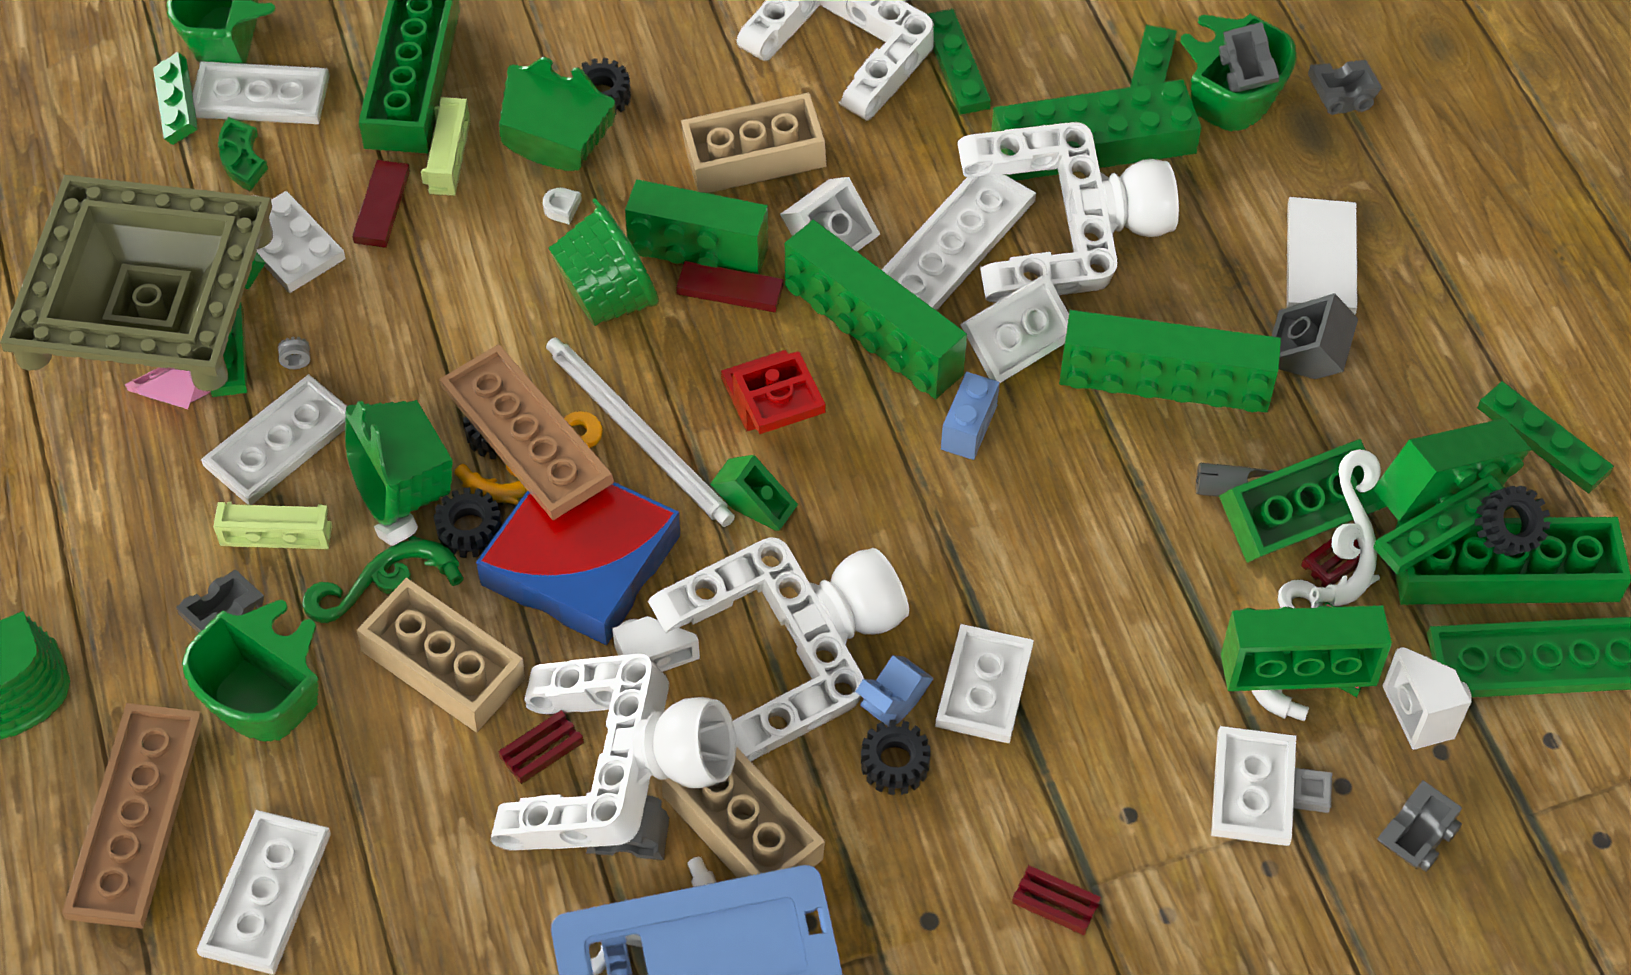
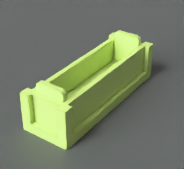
M441 97L440 106L434 108L437 122L426 169L421 170L422 182L429 186V194L455 195L470 125L467 99Z
M218 502L213 528L220 546L329 549L332 522L327 520V505L318 504V507L234 505L232 502H227V504L225 502Z

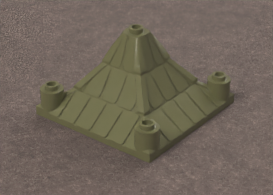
M64 175L0 341L3 351L13 352L17 364L22 369L28 371L38 370L46 366L53 354L56 356L82 357L83 359L189 371L194 386L199 390L214 391L219 389L228 379V371L223 354L237 309L240 305L244 287L252 268V262L257 249L267 246L273 239V229L269 218L273 207L270 197Z

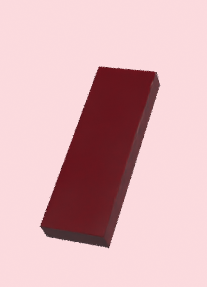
M376 160L352 235L354 244L387 248L410 174L409 164Z
M684 261L676 292L678 295L776 313L784 287V279Z

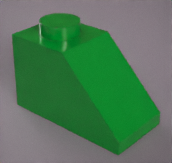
M755 455L729 458L710 483L733 510L775 531L781 530L798 506V503Z

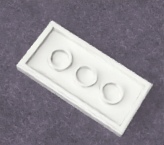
M201 62L192 93L196 118L227 119L230 117L235 120L319 124L330 77L328 68Z
M1289 197L1287 213V307L1335 293L1356 314V202Z
M308 374L201 459L202 464L246 504L252 505L345 430V411L347 405Z
M255 810L197 948L199 956L275 975L330 838V829Z

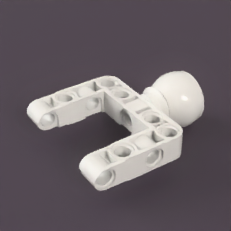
M766 0L743 26L737 38L738 47L763 61H768L819 5L886 42L880 49L876 48L862 67L855 73L854 80L845 90L841 102H838L840 106L867 121L900 88L934 47L933 22L931 18L924 12L907 4L906 0Z
M1070 122L965 136L958 141L963 175L966 177H984L1058 169L1074 252L1051 255V252L1010 257L1009 261L995 262L984 267L980 266L985 297L989 302H998L1032 282L1024 276L1026 272H1032L1038 278L1048 274L1058 295L1104 289L1109 285L1117 268V256L1112 236L1115 230L1120 232L1126 226L1130 231L1138 235L1157 237L1174 231L1177 227L1179 216L1178 190L1170 163L1155 159L1142 160L1127 168L1120 177L1115 173L1107 177L1099 170L1091 130L1082 123ZM1067 142H1077L1080 145V147L1073 148L1069 146ZM1001 149H1010L1015 155L1008 156ZM1073 172H1082L1087 178L1079 179ZM1086 233L1095 234V235L1098 237L1099 240H1098V241L1088 240V239L1085 237V234H1086ZM1098 264L1104 268L1105 272L1098 273L1090 265Z
M766 538L659 591L649 599L648 602L665 633H668L689 622H692L694 625L731 607L733 601L755 590L758 593L762 591L781 626L785 624L797 645L796 652L812 680L732 721L735 729L736 746L750 761L831 721L857 705L861 696L855 691L864 678L845 645L847 638L851 639L854 637L855 631L870 635L884 633L898 626L909 616V605L903 586L895 570L879 550L871 548L848 556L837 566L830 582L824 579L820 582V585H817L807 580L784 541L778 538ZM773 556L779 561V565L769 567L762 562V558ZM790 587L797 592L798 596L792 599L786 598L780 593V589ZM707 588L714 593V597L708 600L698 597L695 591ZM826 650L833 655L834 661L829 663L822 662L817 657L816 652ZM839 682H845L851 686L853 693L842 695L835 689L834 685ZM772 716H780L785 719L788 726L784 729H775L769 724L768 719Z
M644 654L535 665L531 670L525 695L526 708L540 714H555L560 710L564 713L609 710L606 722L608 733L603 754H599L592 790L587 793V796L563 798L561 795L521 798L520 802L501 804L498 807L491 842L497 847L507 850L612 846L629 842L635 837L640 828L649 781L652 775L659 780L670 778L680 785L690 788L712 786L728 778L732 772L736 755L735 729L730 713L725 705L717 699L713 700L705 697L683 699L674 703L664 712L669 681L653 661Z

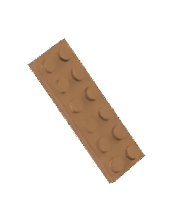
M500 344L439 379L442 389L552 520H555L614 483L613 475Z
M126 703L62 911L66 920L144 929L204 718L201 711Z

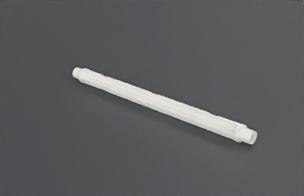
M556 337L552 338L547 343L546 349L553 355V360L587 392L712 520L716 519L723 527L730 525L735 516L727 508V503L568 344H563Z

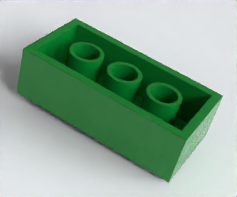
M636 179L625 208L627 238L638 256L667 260L675 264H684V261L715 268L721 267L760 275L768 251V205Z
M1505 418L1409 439L1373 490L1398 521L1414 518L1490 475L1505 488L1504 484L1509 477L1516 474L1523 467V460L1531 451V448Z
M1361 438L1234 487L1219 495L1247 563L1339 527L1342 524L1354 521L1342 491L1339 466L1343 458L1351 451L1365 450ZM1355 466L1351 475V484L1366 514L1369 515L1387 507L1373 488L1366 492H1359L1356 489V486L1361 484L1364 479V471L1361 466Z
M1383 605L1318 606L1316 608L1282 607L1279 609L1260 610L1245 608L1242 610H1232L1221 651L1227 690L1254 691L1377 686L1392 645V640Z

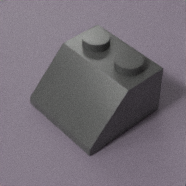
M1335 293L1279 310L1271 337L1281 338L1279 370L1312 379L1344 372L1358 317Z

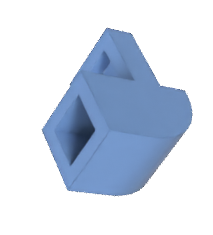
M892 655L877 680L863 679L855 692L864 698L860 706L889 727V720H896V724H898L913 709L934 678L906 657Z

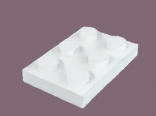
M287 191L271 200L273 207L269 218L273 229V239L267 246L257 249V252L266 262L264 267L289 293L346 259L344 250Z
M1046 274L960 325L963 331L967 333V338L989 379L1001 383L1065 344L1069 313L1051 279Z
M961 624L935 727L1010 744L1034 640Z
M1219 727L1211 836L1285 846L1290 845L1292 840L1296 736Z

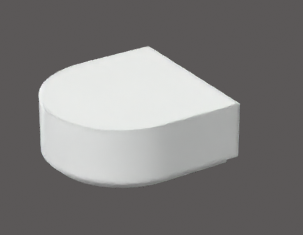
M554 188L548 191L543 197L545 215L552 220L570 224L582 200L581 192L566 188Z
M409 514L408 517L397 519L390 526L380 523L374 526L378 538L392 546L412 536L418 528L412 514Z

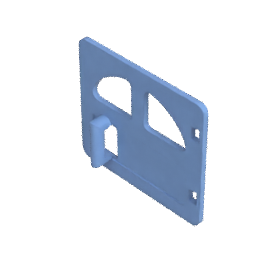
M809 865L567 912L558 915L551 925L559 975H594L589 945L600 941L602 943L607 975H632L626 936L634 934L639 935L641 938L648 975H843L821 875L814 867ZM818 910L823 934L809 935L805 913Z

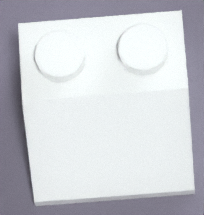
M849 177L827 180L780 214L792 236L814 219L855 251L860 250L880 235Z
M1405 647L1396 650L1382 686L1412 749L1415 750L1455 739L1471 704V693L1467 684L1460 681L1455 669Z

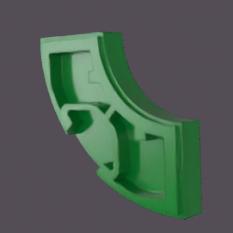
M228 117L221 128L218 139L220 159L229 177L239 186L251 191L268 170L267 162L257 156L253 150L254 141L258 136L257 129Z

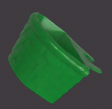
M167 0L166 7L168 9L167 15L172 25L199 63L246 64L257 18L275 12V5L273 3L259 4L258 0Z
M1251 13L1241 19L1201 15L1198 18V24L1211 29L1215 33V38L1209 42H1201L1190 34H1183L1180 37L1181 44L1197 64V70L1191 78L1192 84L1190 89L1191 100L1196 114L1214 126H1219L1226 131L1232 132L1249 128L1250 125H1254L1267 113L1292 74L1297 60L1294 40L1290 34ZM1262 22L1268 39L1270 54L1278 71L1279 82L1240 92L1230 91L1227 74L1231 73L1229 64L1223 66L1219 53V46L1225 45L1223 32Z
M547 57L539 58L530 66L515 64L508 66V77L505 82L504 99L500 113L501 119L499 121L501 142L514 153L538 164L565 171H578L582 163L587 160L588 155L593 151L595 145L599 143L600 139L604 138L607 129L614 124L615 100L601 93L585 72L579 68H572L571 73L573 77H564L557 74L552 69L553 61Z
M594 198L592 200L596 207L594 212L585 217V220L575 225V228L568 231L565 236L558 239V242L548 247L571 294L593 326H597L603 321L608 322L613 318H619L623 314L629 315L635 310L639 312L647 306H655L659 303V298L653 282L634 247L607 208Z
M418 400L397 403L389 402L385 404L376 403L372 405L358 401L356 405L346 407L345 449L348 464L366 507L378 523L390 526L397 519L408 517L410 512L418 510L421 506L428 505L430 502L450 494L453 459Z
M276 600L243 615H232L222 610L190 642L182 661L185 679L188 680V686L194 692V695L230 728L257 741H278L286 737L318 705L319 678L306 664L316 624L313 620L306 619L301 622L293 634L288 636L276 634L273 631V623L288 608L284 600Z
M24 611L0 620L1 740L19 735L39 723H43L67 698L71 682L55 638L49 637L47 631L44 632L41 626L38 627L36 621L32 622L30 616L27 617Z

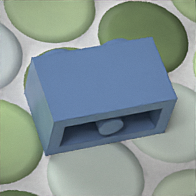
M966 371L942 427L941 450L968 459H975L997 407L999 381Z

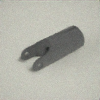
M1199 463L1196 474V495L1219 497V495L1247 483L1250 478L1262 477L1275 471L1242 466Z

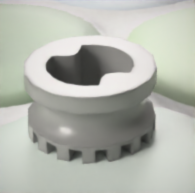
M291 337V340L286 338V341L282 340L278 346L279 363L288 369H300L307 366L311 360L309 342L304 338L300 339V337H297V339Z

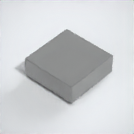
M1295 768L1293 808L1329 813L1331 808L1332 773Z

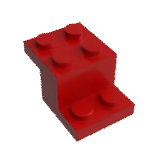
M785 349L721 370V379L747 432L757 429L760 435L826 413V404L799 351L788 354Z

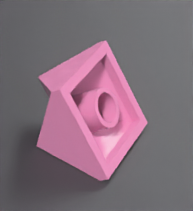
M158 367L125 384L130 392L185 409L189 408L191 402L211 393V391H203L195 387L189 371Z

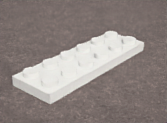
M1004 174L967 177L885 265L882 271L937 311L1035 202L1036 192Z

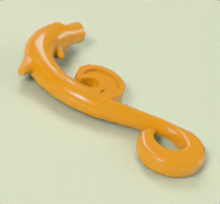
M582 411L572 412L565 416L564 419L571 427L581 425L586 429V433L580 437L589 448L598 444L601 440L603 429L601 422L596 416ZM460 464L454 471V474L463 482V488L470 487L471 494L475 493L476 488L481 489L483 497L488 492L492 496L493 501L496 500L497 503L517 505L520 502L519 498H522L527 492V489L520 480L507 484L496 483L497 479H485L478 472L473 473L465 464ZM506 465L507 471H508L512 476H515L514 473H513V472L509 469V467Z

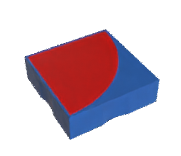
M614 482L555 520H552L527 490L477 560L480 584L523 606L543 611L554 617L561 624L607 646L613 637L612 628L618 627L633 607L641 587L656 573L680 537L679 512Z

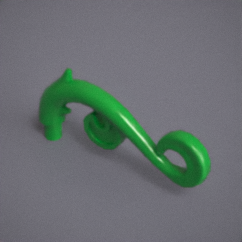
M412 535L408 538L409 541L395 544L371 560L339 606L330 609H323L320 606V601L328 595L342 598V589L330 582H319L309 587L303 596L302 606L305 614L311 620L319 623H330L344 615L373 581L381 592L391 594L405 578L411 580L412 577L408 567L403 563H398V561L409 558L425 559L427 561L424 564L437 567L441 574L446 575L452 586L459 585L464 580L458 568L460 563L450 549L443 544ZM394 564V572L390 574L386 573V571L391 567V565Z

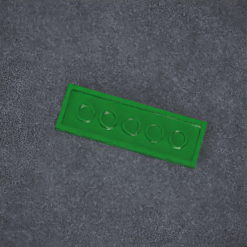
M1631 617L1430 626L1427 632L1432 660L1455 669L1460 681L1467 684L1471 697L1631 690Z

